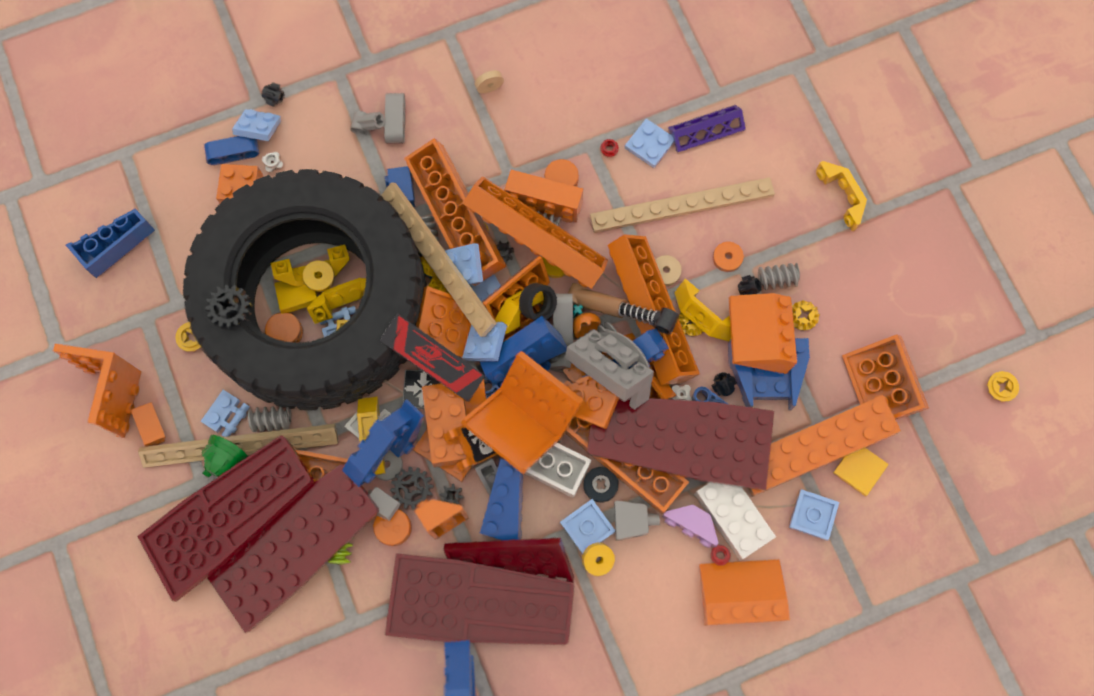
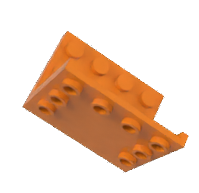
M55 343L53 352L60 355L59 358L68 360L67 363L76 365V368L82 369L85 373L95 374V372H100L87 423L94 424L115 434L116 437L125 438L130 428L131 410L135 408L134 399L139 393L138 384L142 371L113 352Z
M521 351L516 355L501 387L464 417L461 424L524 474L563 437L584 400Z

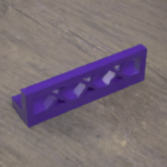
M733 105L670 126L668 130L669 134L674 138L676 151L680 152L746 130L742 109L737 105ZM738 118L740 126L731 128L729 126L731 121ZM715 125H723L724 127L720 133L715 134L712 132ZM699 130L707 131L704 138H695ZM685 135L690 137L686 144L680 146L679 137Z

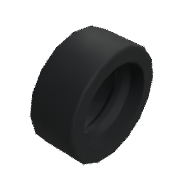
M532 283L525 287L519 299L521 313L526 318L536 320L541 316L546 320L549 319L557 306L555 291L550 286L539 283ZM542 291L544 295L543 306L540 311L534 313L532 309L533 299L538 292Z

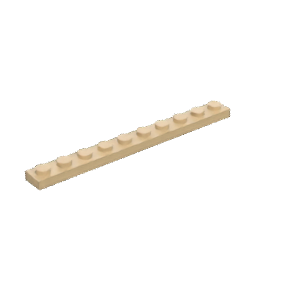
M769 177L591 213L590 219L594 233L770 198L774 197L775 193L771 178Z
M390 183L381 196L399 213L400 218L407 225L416 247L479 336L485 337L497 323L396 183Z
M335 424L223 437L237 445L247 455L255 453L281 435L289 439L294 449L338 444L339 440ZM209 439L140 447L138 454L143 468L202 461L204 457L201 452L208 445Z

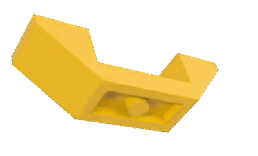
M822 161L816 168L817 177L825 185L838 179L840 188L845 190L849 203L853 205L843 215L846 226L850 227L853 232L861 223L867 199L848 168Z
M345 244L327 249L329 260L324 262L331 266L334 277L350 260ZM290 259L271 263L274 279L296 287L305 285L303 270L306 265L292 268ZM320 273L315 275V278L320 279L322 277V274Z
M359 277L323 291L307 307V311L314 324L333 318L332 309L363 298L366 278Z
M685 278L674 292L680 311L708 336L730 341V316L722 321L695 297L700 290Z
M522 291L507 298L495 318V322H504L507 325L505 335L520 326L521 310L519 308V299ZM542 291L535 295L532 306L538 303L543 305L544 295Z
M378 396L358 399L357 421L359 442L366 440L370 433L369 429L378 419V416H380ZM384 458L375 472L376 475L386 474Z

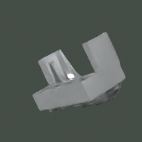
M593 330L567 346L565 359L624 402L631 398L629 406L634 410L649 400L654 371L650 369L641 349L626 336L614 331L598 333ZM599 351L612 356L622 367H619ZM635 362H637V364H635V366H633V367L630 368V369H627L629 366H631L632 364H634Z

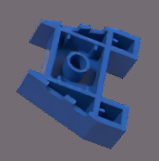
M795 338L797 364L787 374L733 364L730 339L728 343V363L742 394L745 407H753V400H788V410H792L796 406L810 358L809 338Z
M406 399L402 407L382 421L379 419L375 421L369 429L370 433L366 440H362L359 443L358 447L360 449L351 454L342 471L358 487L365 482L369 484L376 477L375 472L389 450L399 458L403 454L408 455L415 446L413 444L418 437L424 415Z
M470 640L444 642V675L446 677L444 696H476L474 655H470Z

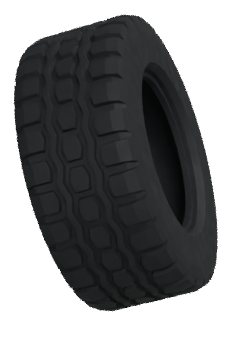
M299 169L298 173H295L293 170L276 173L273 178L270 175L254 180L252 186L246 184L232 193L233 198L229 199L227 197L215 208L216 213L214 215L210 214L200 227L201 234H196L190 247L192 254L187 256L184 275L186 278L183 279V298L186 300L184 307L187 320L191 323L190 328L197 343L201 345L206 356L247 392L252 393L255 397L265 402H274L276 406L288 407L289 409L297 407L299 410L312 411L317 410L319 407L323 410L340 407L341 403L350 404L363 398L365 393H373L383 386L382 382L384 380L389 381L400 370L398 366L404 364L407 359L379 340L397 313L416 326L420 314L423 288L427 286L425 273L414 240L396 209L388 201L384 200L383 196L368 186L365 187L363 183L347 176L343 178L341 174L329 171L319 173L318 170ZM324 243L336 246L345 244L348 251L364 262L366 267V286L363 298L353 316L337 331L321 339L297 343L277 340L261 332L255 315L256 291L265 271L281 255L291 249L307 244ZM225 284H228L231 289L233 285H236L238 290L242 288L246 292L245 295L247 294L250 297V300L247 302L252 304L251 308H247L251 315H245L247 322L241 320V327L234 324L232 330L227 325L224 329H221L219 324L215 326L212 320L207 317V314L210 312L205 310L206 306H210L206 299L213 298L210 293H217V287L224 290ZM238 297V304L241 306V300ZM216 308V313H217L218 317H220V315H219V311H220V310ZM400 330L398 331V333H397L396 336L394 337L393 341H394L395 338L398 336Z

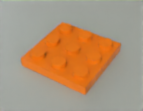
M428 286L424 287L416 327L463 359L462 356L471 327L470 321L450 294Z

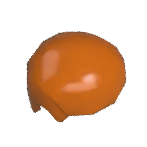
M594 313L578 315L573 320L575 338L583 337L592 329L597 331L598 325L601 324L600 317Z

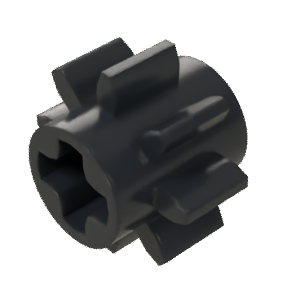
M272 82L271 85L264 86L262 98H264L267 105L274 107L275 104L282 103L284 91L280 88L279 84Z
M499 240V244L496 247L499 252L504 251L505 254L501 256L506 264L508 259L513 260V256L510 253L514 252V248H509V242L505 244Z
M750 275L742 277V281L738 284L740 295L757 294L762 289L760 280Z
M722 372L714 377V384L711 386L719 396H729L735 391L734 385L737 382L730 373Z
M454 484L451 485V488L444 486L445 492L439 494L445 499L442 502L460 505V499H465L464 496L459 494L462 492V488L456 490ZM450 492L455 494V500L449 499L448 494Z

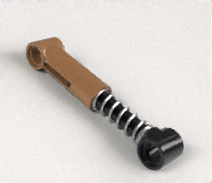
M572 283L568 292L572 293L573 306L575 304L577 306L582 305L583 308L617 318L625 316L632 320L637 319L639 322L643 321V323L653 325L655 329L668 335L672 334L679 315L671 309L661 308L658 311H653V309L647 310L646 307L643 309L641 306L636 307L635 304L630 305L625 299L592 291L576 283Z

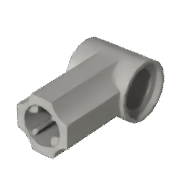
M355 111L350 130L355 134L365 135L367 130L380 129L385 126L384 115L380 112L365 113Z

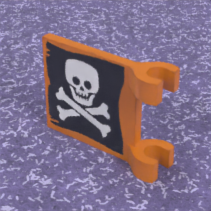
M464 426L454 428L442 434L445 442L457 437L464 451L466 459L456 463L458 471L498 455Z

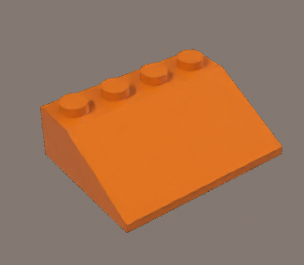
M775 293L730 296L729 313L733 364L787 374L797 364L791 297Z
M896 334L842 355L860 405L883 395L895 420L929 409L902 336Z
M779 559L728 562L722 566L715 563L699 564L705 626L790 620L788 599Z

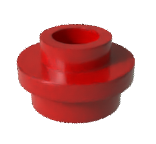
M607 139L602 142L600 150L604 156L613 157L618 153L619 146L613 139ZM611 147L613 150L608 151L606 148Z
M717 545L711 550L710 557L713 563L722 566L729 562L731 554L727 547ZM717 553H723L724 558L719 559Z

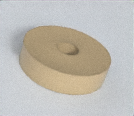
M494 70L480 75L474 84L479 93H489L498 89L503 84L504 78L500 71Z
M669 255L660 256L655 260L665 286L675 284L679 280L682 271L679 261ZM667 268L670 272L665 273L663 269Z

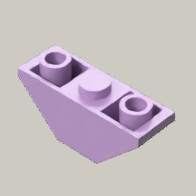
M689 505L666 511L663 514L662 518L665 519L664 522L673 528L678 526L683 529V534L690 538L695 536L700 539L699 543L707 548L717 546L718 539L712 518L707 512L695 505Z

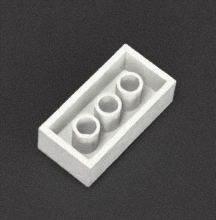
M556 443L524 474L574 498L591 464V459Z
M708 483L694 494L704 510L711 515L713 523L739 561L776 537L742 487Z

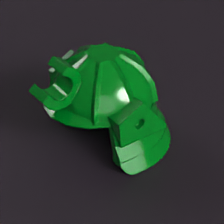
M211 435L208 445L201 452L204 457L205 469L202 474L208 478L211 475L219 477L246 459L248 455L229 440L217 435Z

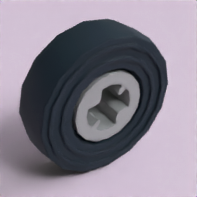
M597 467L587 473L584 478L583 487L590 499L603 503L611 500L616 495L619 482L617 476L608 468ZM600 480L601 482V480H604L606 488L603 490L602 487L601 490L597 489L598 484L596 481Z

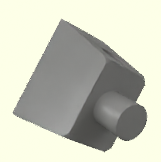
M622 501L614 502L616 541L648 535V526L660 525L659 513L648 514L647 505Z

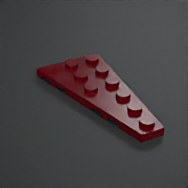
M561 538L445 543L443 547L447 559L500 567L532 575L542 574L552 579H556V577L567 578L568 582L574 583V574Z

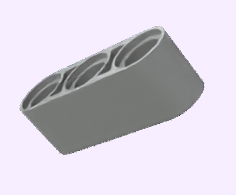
M386 93L385 143L405 142L404 93Z
M572 293L556 294L557 306L553 313V327L562 335L566 346H569L573 343Z

